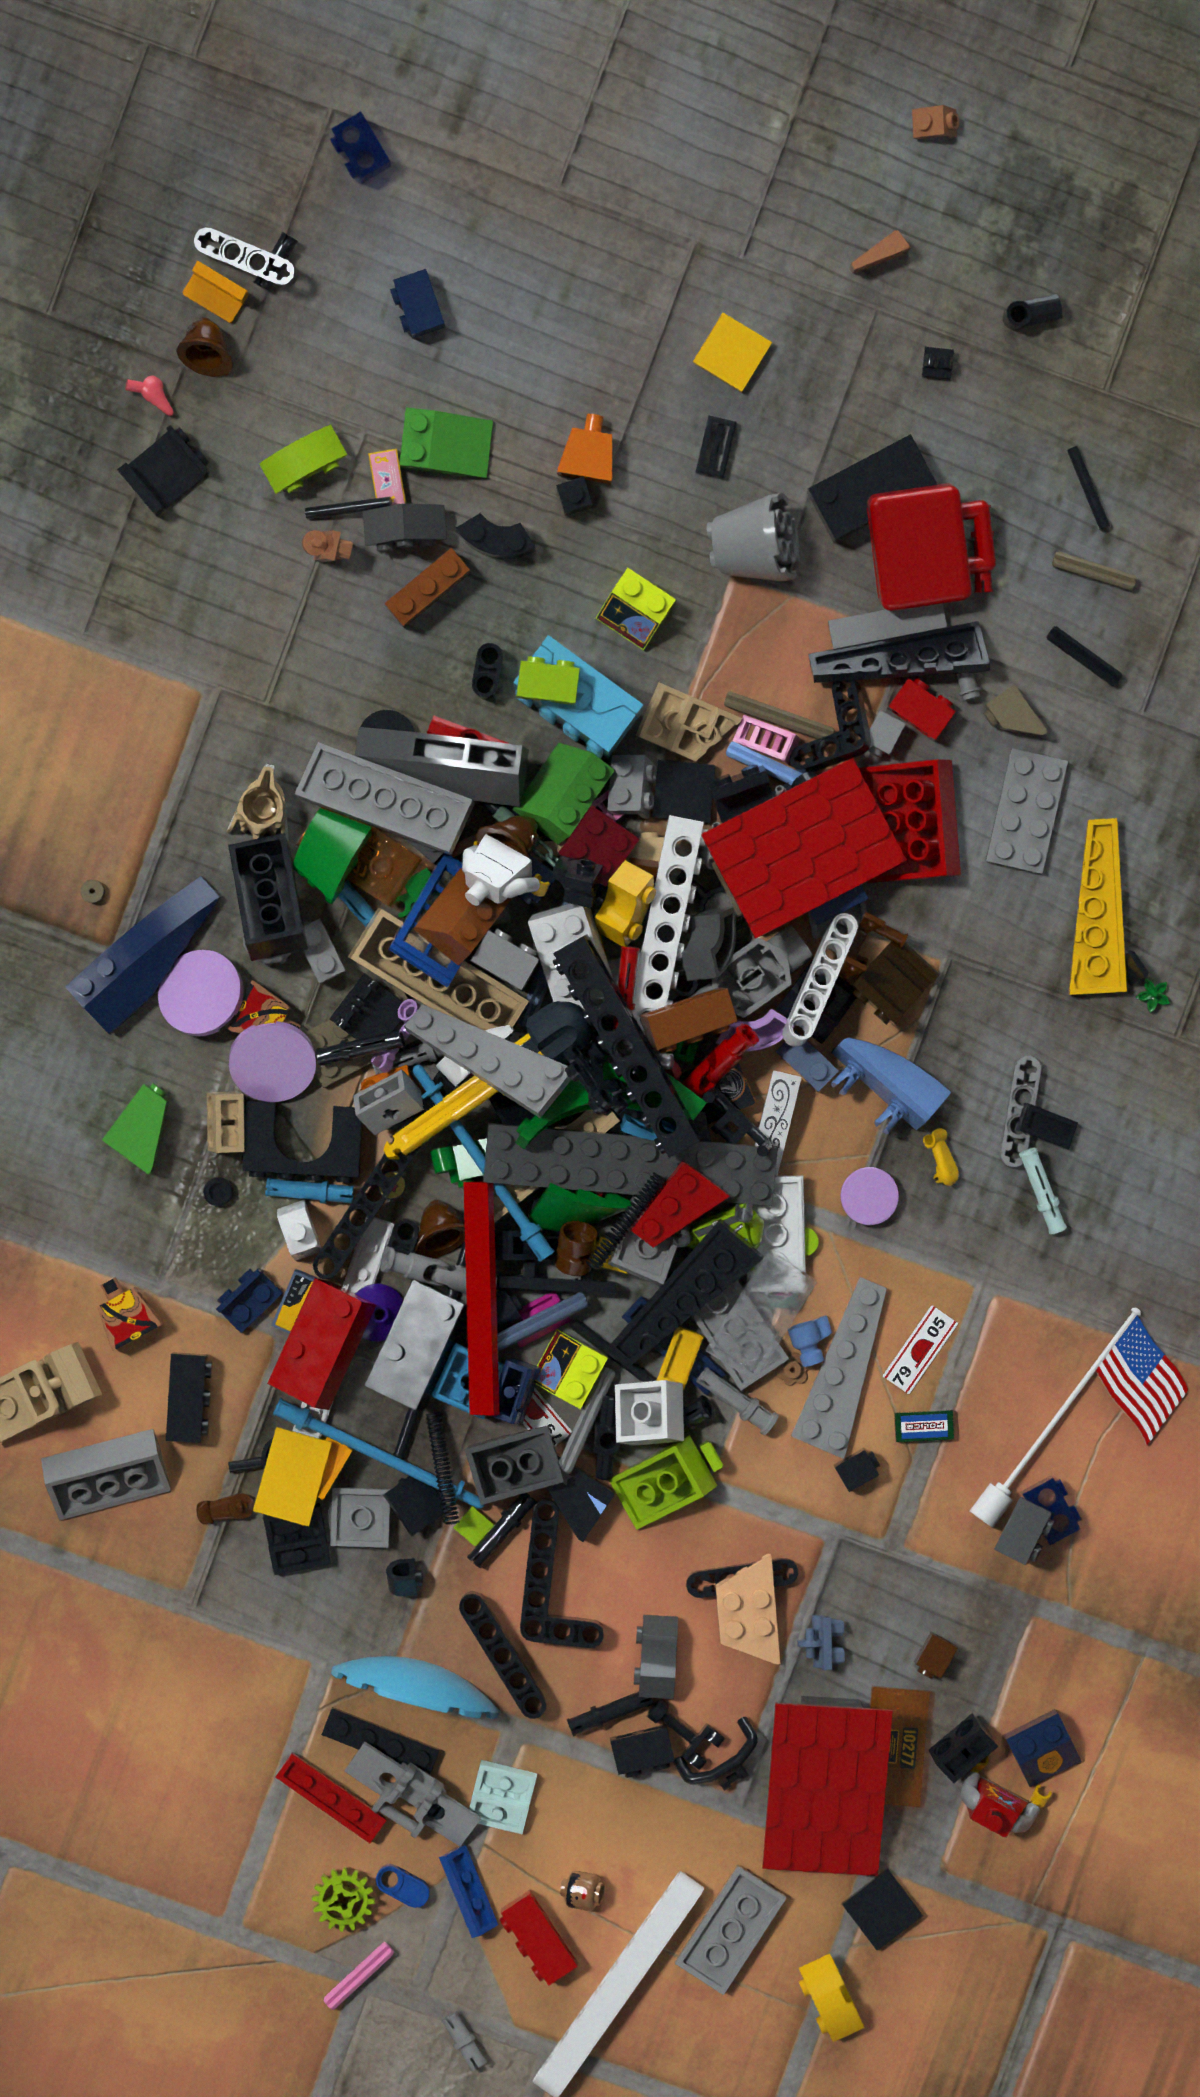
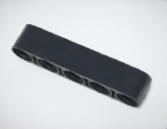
M476 1591L465 1593L459 1603L461 1615L524 1716L530 1719L541 1717L546 1710V1698L485 1598ZM469 1598H475L481 1604L480 1609L475 1613L468 1612L464 1607L465 1601ZM482 1624H493L496 1629L495 1634L492 1637L482 1636L479 1631ZM503 1647L510 1651L511 1657L508 1661L500 1662L495 1658L494 1653L498 1648ZM520 1672L525 1675L526 1682L523 1686L516 1687L510 1682V1676L513 1673ZM530 1697H536L541 1701L542 1705L539 1710L530 1711L525 1706L526 1700Z

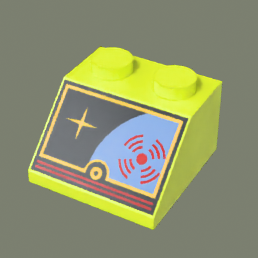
M627 567L595 619L644 651L674 606L676 599Z
M557 1329L537 1365L541 1370L538 1379L534 1382L558 1398L581 1409L608 1356Z

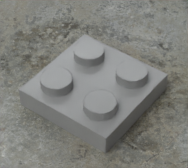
M333 1487L330 1546L389 1548L390 1505L383 1494L390 1489Z

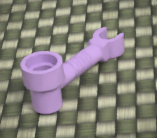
M413 999L403 1001L398 1008V1017L405 1022L400 1028L404 1040H407L410 1036V1033L406 1031L404 1026L421 1006ZM400 1048L376 1053L372 1057L371 1063L379 1067V1070L382 1072H389L393 1066L395 1054Z

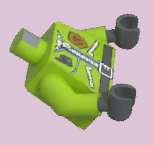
M752 1202L736 1204L733 1207L700 1219L692 1229L693 1232H689V1227L686 1225L681 1229V1234H673V1243L677 1247L688 1246L694 1249L721 1219L757 1250L763 1238L764 1221L753 1210ZM754 1266L752 1269H750L747 1273H749V1272H751L752 1270H754V1269H755V1266Z

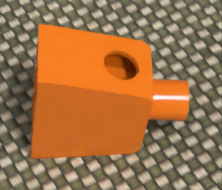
M587 414L584 429H571L558 466L557 475L572 478L584 477L585 480L612 484V434L601 432L604 416Z

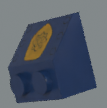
M1055 1709L1004 1734L1029 1787L1081 1762L1075 1746Z

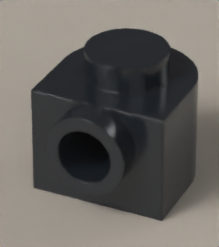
M415 1558L395 1560L387 1566L386 1575L389 1591L396 1596H416L417 1588L423 1587L422 1570H417Z

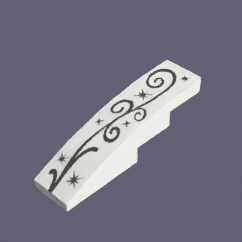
M773 1070L758 1129L771 1141L772 1147L778 1148L775 1176H777L801 1077Z

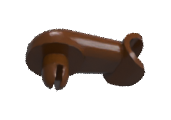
M237 1493L212 1502L210 1500L201 1501L197 1504L196 1513L198 1520L202 1524H213L214 1521L245 1519L252 1514L254 1503L249 1495Z

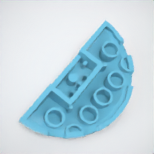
M394 1656L366 1657L338 1664L331 1669V1674L335 1678L342 1679L343 1676L347 1677L346 1683L365 1690L371 1685L374 1686L373 1691L380 1696L444 1713L452 1712L453 1707L459 1708L458 1714L472 1718H480L482 1713H485L487 1718L495 1719L498 1718L500 1710L473 1684L441 1666L426 1661Z

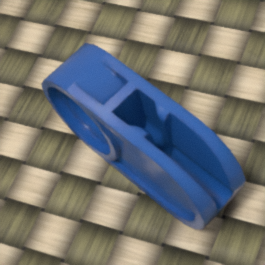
M386 1864L377 1872L376 1884L387 1895L413 1908L421 1907L428 1901L429 1887L425 1881L393 1864ZM386 1871L396 1873L398 1876L396 1885L392 1887L385 1886L381 1880L383 1873Z

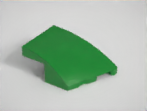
M320 808L303 836L293 861V869L300 876L305 877L307 883L312 888L317 887L325 895V900L328 903L333 904L344 889L346 877L358 862V853L372 836V827Z
M550 1182L530 1213L528 1220L531 1223H535V1225L539 1224L542 1229L560 1231L561 1226L566 1222L582 1221L592 1225L625 1211L624 1209L628 1210L627 1206L632 1205L630 1204L631 1201L615 1193L607 1192L603 1198L579 1188L574 1194Z

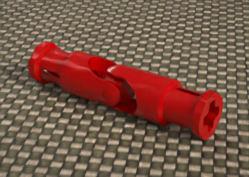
M740 1024L736 1028V1032L729 1039L723 1040L682 1081V1084L702 1099L706 1091L714 1087L743 1058V1053L750 1046L754 1047L759 1042L756 1032L750 1026Z

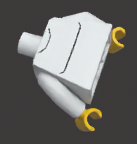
M485 834L480 843L474 841L473 846L463 851L462 871L465 874L466 885L470 888L465 893V897L475 906H478L485 897L497 904L502 903L507 898H513L527 892L542 897L545 896L550 883L542 882L540 874H535L532 877L531 859Z

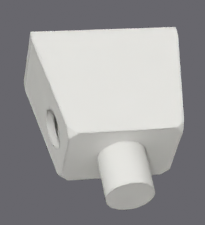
M305 1199L277 1209V1218L291 1257L297 1261L319 1253L322 1247Z

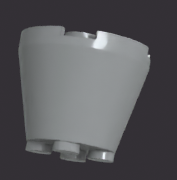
M784 493L769 494L717 516L713 522L707 523V535L710 540L712 539L713 551L710 552V563L713 569L718 568L723 575L775 581H787L796 578V570H793L795 561H800L799 538L795 518H791L790 513L786 509V506L789 505V500Z

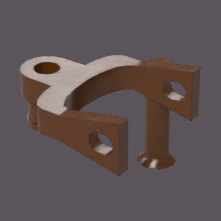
M865 911L838 975L849 979L866 971L867 966L864 963L867 964L868 958H864L858 955L869 932L874 931L899 944L900 948L905 944L908 933L903 934L885 925V921Z

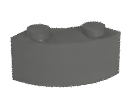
M734 907L704 910L690 917V940L687 948L681 952L683 958L682 966L686 972L687 981L717 978L728 967L736 942Z
M643 1615V1626H637L636 1644L642 1645L640 1668L635 1667L634 1685H639V1697L674 1699L678 1617Z

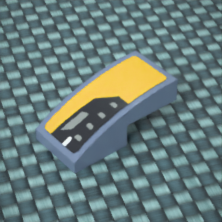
M295 1269L271 1326L290 1334L310 1287L317 1277Z

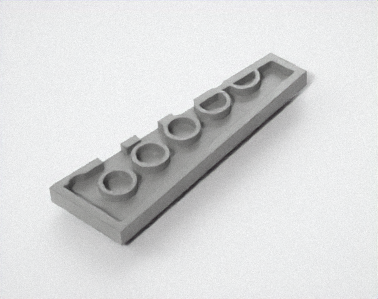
M423 1004L404 1026L407 1032L539 1118L542 1117L571 1081L565 1072L567 1065Z
M862 1277L858 1279L791 1434L796 1439L842 1459L846 1455L887 1288Z

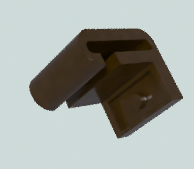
M891 941L869 964L866 971L862 972L850 986L855 990L852 994L861 1003L866 1005L868 1002L876 1009L874 1014L884 1024L887 1025L890 1022L892 1025H895L940 974L906 942L900 948L899 944Z

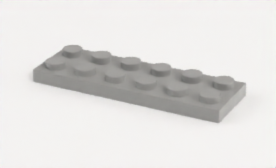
M319 742L295 791L297 798L452 855L475 804L470 798Z

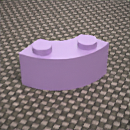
M770 1009L764 1017L756 1021L742 1022L738 1020V1022L730 1024V1030L722 1032L715 1043L720 1044L723 1040L729 1039L736 1032V1028L740 1024H746L756 1032L759 1038V1042L754 1047L750 1046L746 1051L768 1048L783 1039L782 1033L787 1018Z

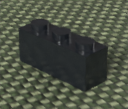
M171 1353L166 1441L201 1443L203 1436H208L209 1419H204L205 1407H210L211 1390H206V1378L211 1379L212 1361H207L208 1354Z

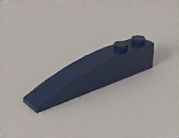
M200 876L128 930L65 986L66 989L100 1026L111 1035L154 996L162 979L172 970L173 964L182 950L185 951L190 943L189 940L196 930L203 925L221 897Z

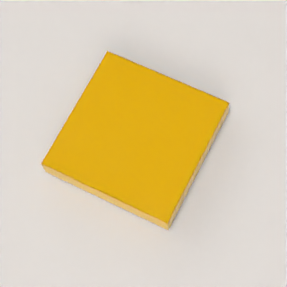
M722 313L693 360V363L742 393L772 342L727 314Z

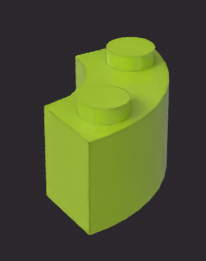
M330 424L282 448L263 460L259 465L275 494L285 490L290 494L304 486L303 481L321 471L327 474L340 466L338 461L347 456V453Z

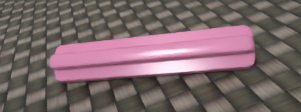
M386 1942L377 1947L324 1997L325 2004L330 2009L335 2010L393 1956L394 1950Z

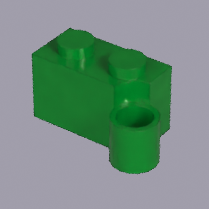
M487 1138L475 1141L484 1156ZM463 1144L430 1151L435 1174L449 1172L451 1184H458V1188H464L463 1182H475V1180L483 1178V1173Z

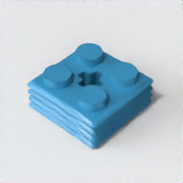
M456 1343L452 1348L432 1393V1397L470 1414L469 1389L464 1387L465 1382L461 1380L463 1376H469L468 1348ZM498 1362L499 1379L504 1367V1364ZM474 1415L481 1419L486 1417V1415Z

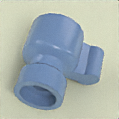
M827 1315L799 1323L787 1329L793 1347L801 1351L799 1358L802 1367L812 1366L824 1361L822 1350L818 1349L817 1344L832 1333Z

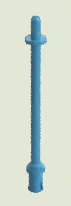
M415 1065L413 1073L426 1091L421 1095L422 1099L430 1097L436 1105L444 1098L439 1091L444 1086L443 1083L440 1082L435 1085L426 1070L421 1065ZM454 1121L449 1126L483 1173L484 1154L461 1121ZM493 1183L494 1191L521 1228L520 1234L522 1236H520L522 1242H527L538 1258V1261H542L555 1252L540 1232L542 1229L540 1225H535V1223H531L506 1186L500 1183Z
M282 1398L279 1399L272 1415H276L296 1425V1429L310 1428L429 1486L439 1489L435 1475L314 1418L312 1413H310V1409L306 1407L301 1409ZM462 1480L457 1486L454 1485L452 1488L442 1489H455L454 1492H450L456 1494L451 1497L456 1498L452 1502H456L459 1499L479 1509L485 1506V1504H480L478 1495L463 1489L465 1482Z

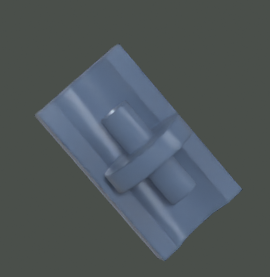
M812 1615V1628L805 1629L806 1639L797 1640V1646L806 1647V1658H813L814 1668L832 1670L833 1665L845 1662L843 1647H832V1636H843L844 1622L824 1615Z

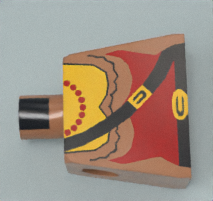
M252 980L243 997L237 1015H234L228 1030L240 1034L252 1025L276 1023V1021L291 1024L298 1029L301 1028V1025L287 1018L292 1008L261 984Z
M116 1277L100 1285L109 1301L98 1306V1311L112 1351L164 1324L136 1287L123 1292Z

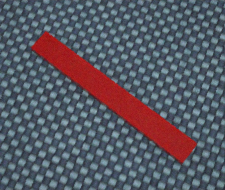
M463 1182L470 1415L495 1416L499 1415L494 1187L493 1183Z

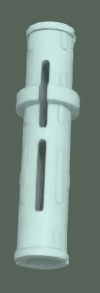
M1037 1148L1024 1150L1019 1156L1023 1161L1037 1198V1209L1040 1212L1042 1211L1049 1234L1059 1233L1067 1228L1058 1207L1060 1204L1059 1199L1054 1197Z

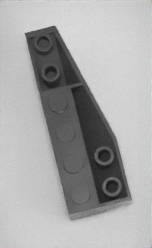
M359 727L355 756L470 798L473 801L521 807L529 749L523 745Z

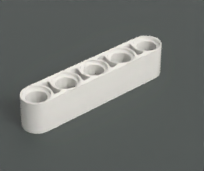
M841 913L837 915L826 928L783 1028V1039L790 1046L799 1047L805 1044L814 1033L858 929L857 921L851 914ZM836 925H843L847 929L848 934L839 933ZM825 950L834 951L837 960L828 958ZM818 974L824 977L826 985L818 984L814 975ZM810 1000L813 1002L815 1010H808L804 1006L803 1001ZM793 1025L800 1026L804 1031V1036L795 1034Z

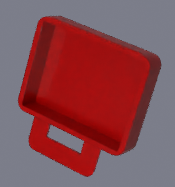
M949 483L878 493L869 497L867 513L877 593L880 604L886 610L896 611L964 601L972 593L970 575L990 572L995 568L996 557L990 507L986 501L978 500L961 503L959 490ZM963 520H974L978 556L968 557Z

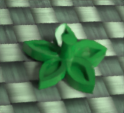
M1145 979L1144 988L1146 991L1139 993L1135 998L1140 1001H1147V1009L1150 1013L1155 1010L1157 1003L1168 1005L1170 1004L1168 997L1162 994L1166 990L1167 982L1159 983L1155 987L1152 981Z

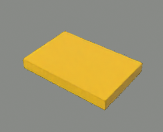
M276 1427L253 1511L309 1527L333 1442Z

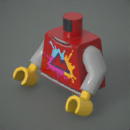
M985 1757L966 1773L960 1792L961 1799L968 1808L970 1819L1006 1838L1011 1831L1014 1833L1027 1831L1039 1814L1040 1808L1047 1804L1052 1794L1051 1791H1049L1047 1796H1042L1038 1792L1041 1785H1037L1030 1797L1031 1803H1028L1027 1800L978 1774L989 1763V1757Z

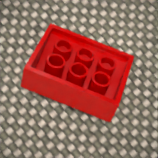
M935 759L859 768L907 859L906 862L869 880L868 883L961 875L952 760Z

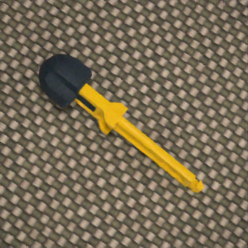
M556 1001L546 1005L527 1019L528 1033L516 1041L515 1044L565 1064L568 1061L564 1056V1052L571 1045L576 1046L582 1051L589 1042L592 1028L585 1020L584 1009L580 1005L572 1002ZM474 1075L442 1098V1101L393 1135L394 1142L391 1144L386 1141L383 1151L389 1159H400L398 1156L400 1152L408 1155L499 1091Z

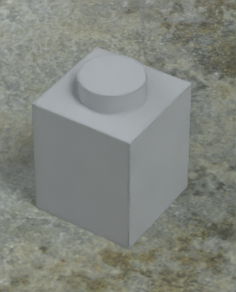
M880 710L869 729L871 746L868 752L880 758L883 754L889 756L906 723Z

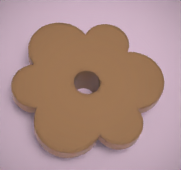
M796 1352L791 1353L788 1356L789 1360L778 1366L775 1370L776 1376L779 1379H784L785 1384L788 1386L793 1385L794 1382L802 1384L807 1378L805 1371H807L808 1367H802L799 1358L800 1354ZM791 1367L795 1368L794 1372H790Z

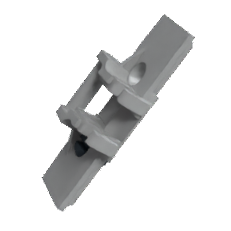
M367 1742L363 1743L344 1770L380 1795L371 1809L373 1812L377 1813L379 1811L411 1832L410 1836L416 1838L424 1826L427 1825L461 1847L481 1819L479 1815L445 1794L447 1790L443 1788V1783L411 1762L408 1765L404 1762L402 1764L397 1763ZM382 1773L392 1774L396 1782H386L382 1778ZM401 1797L414 1805L417 1809L413 1817H415L418 1823L385 1801L394 1804Z

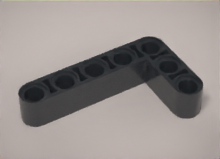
M542 1498L537 1501L533 1508L520 1633L526 1640L531 1642L595 1648L600 1645L604 1637L603 1627L597 1620L548 1614L559 1507L553 1499ZM543 1504H548L553 1507L555 1513L550 1519H542L538 1515V1508ZM540 1533H545L551 1538V1544L546 1548H540L535 1544L534 1539ZM536 1562L546 1564L548 1567L546 1575L542 1577L535 1576L531 1571L533 1564ZM533 1591H539L544 1595L545 1600L541 1605L535 1606L529 1602L528 1595ZM529 1620H537L541 1624V1630L537 1634H529L525 1630V1624ZM559 1623H565L569 1626L570 1633L564 1638L557 1637L553 1631L554 1627ZM588 1626H593L598 1629L599 1636L593 1641H588L582 1635L583 1630Z

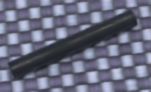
M1078 446L1072 447L1067 450L1099 530H1103L1109 527L1110 523Z
M389 496L305 508V515L307 519L358 513L391 506L392 499Z

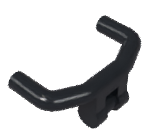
M712 1087L703 1095L704 1101L707 1103L715 1101L726 1112L710 1129L716 1135L719 1133L726 1140L725 1143L736 1144L747 1133L759 1145L757 1149L758 1155L765 1157L772 1149L771 1141L718 1088ZM730 1121L739 1128L735 1133L727 1126Z
M741 1717L737 1721L746 1737V1742L736 1755L714 1769L692 1773L682 1756L675 1758L673 1763L686 1783L697 1785L717 1780L725 1791L731 1787L733 1782L738 1779L743 1780L749 1776L743 1763L755 1749L758 1737L747 1717Z

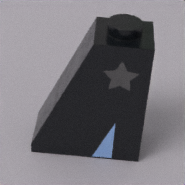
M557 1453L558 1460H560L561 1455ZM575 1465L570 1474L562 1472L564 1482L546 1488L576 1537L584 1542L614 1497L615 1491Z

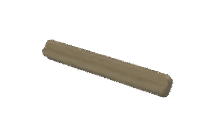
M731 691L727 693L724 701L725 707L815 739L835 733L833 727Z

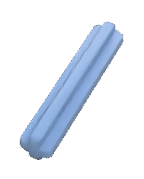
M731 742L726 750L728 757L747 766L758 765L760 767L763 765L769 776L790 785L798 776L803 774L736 742Z

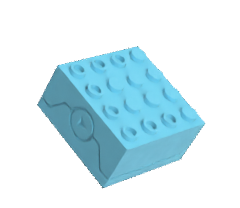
M548 635L532 657L545 658V664L556 665L557 660L575 662L574 667L580 668L576 704L568 705L517 697L516 699L528 708L535 705L539 708V714L544 720L552 725L555 722L561 724L563 733L576 743L581 739L587 744V751L592 752L600 759L602 756L609 759L641 715L643 704ZM519 675L513 682L516 695Z

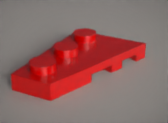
M682 1160L667 1179L665 1185L662 1186V1189L659 1190V1193H656L657 1196H654V1200H651V1204H648V1207H645V1211H642L643 1215H639L640 1218L637 1219V1222H634V1226H631L630 1231L654 1248L730 1197V1195L686 1161Z

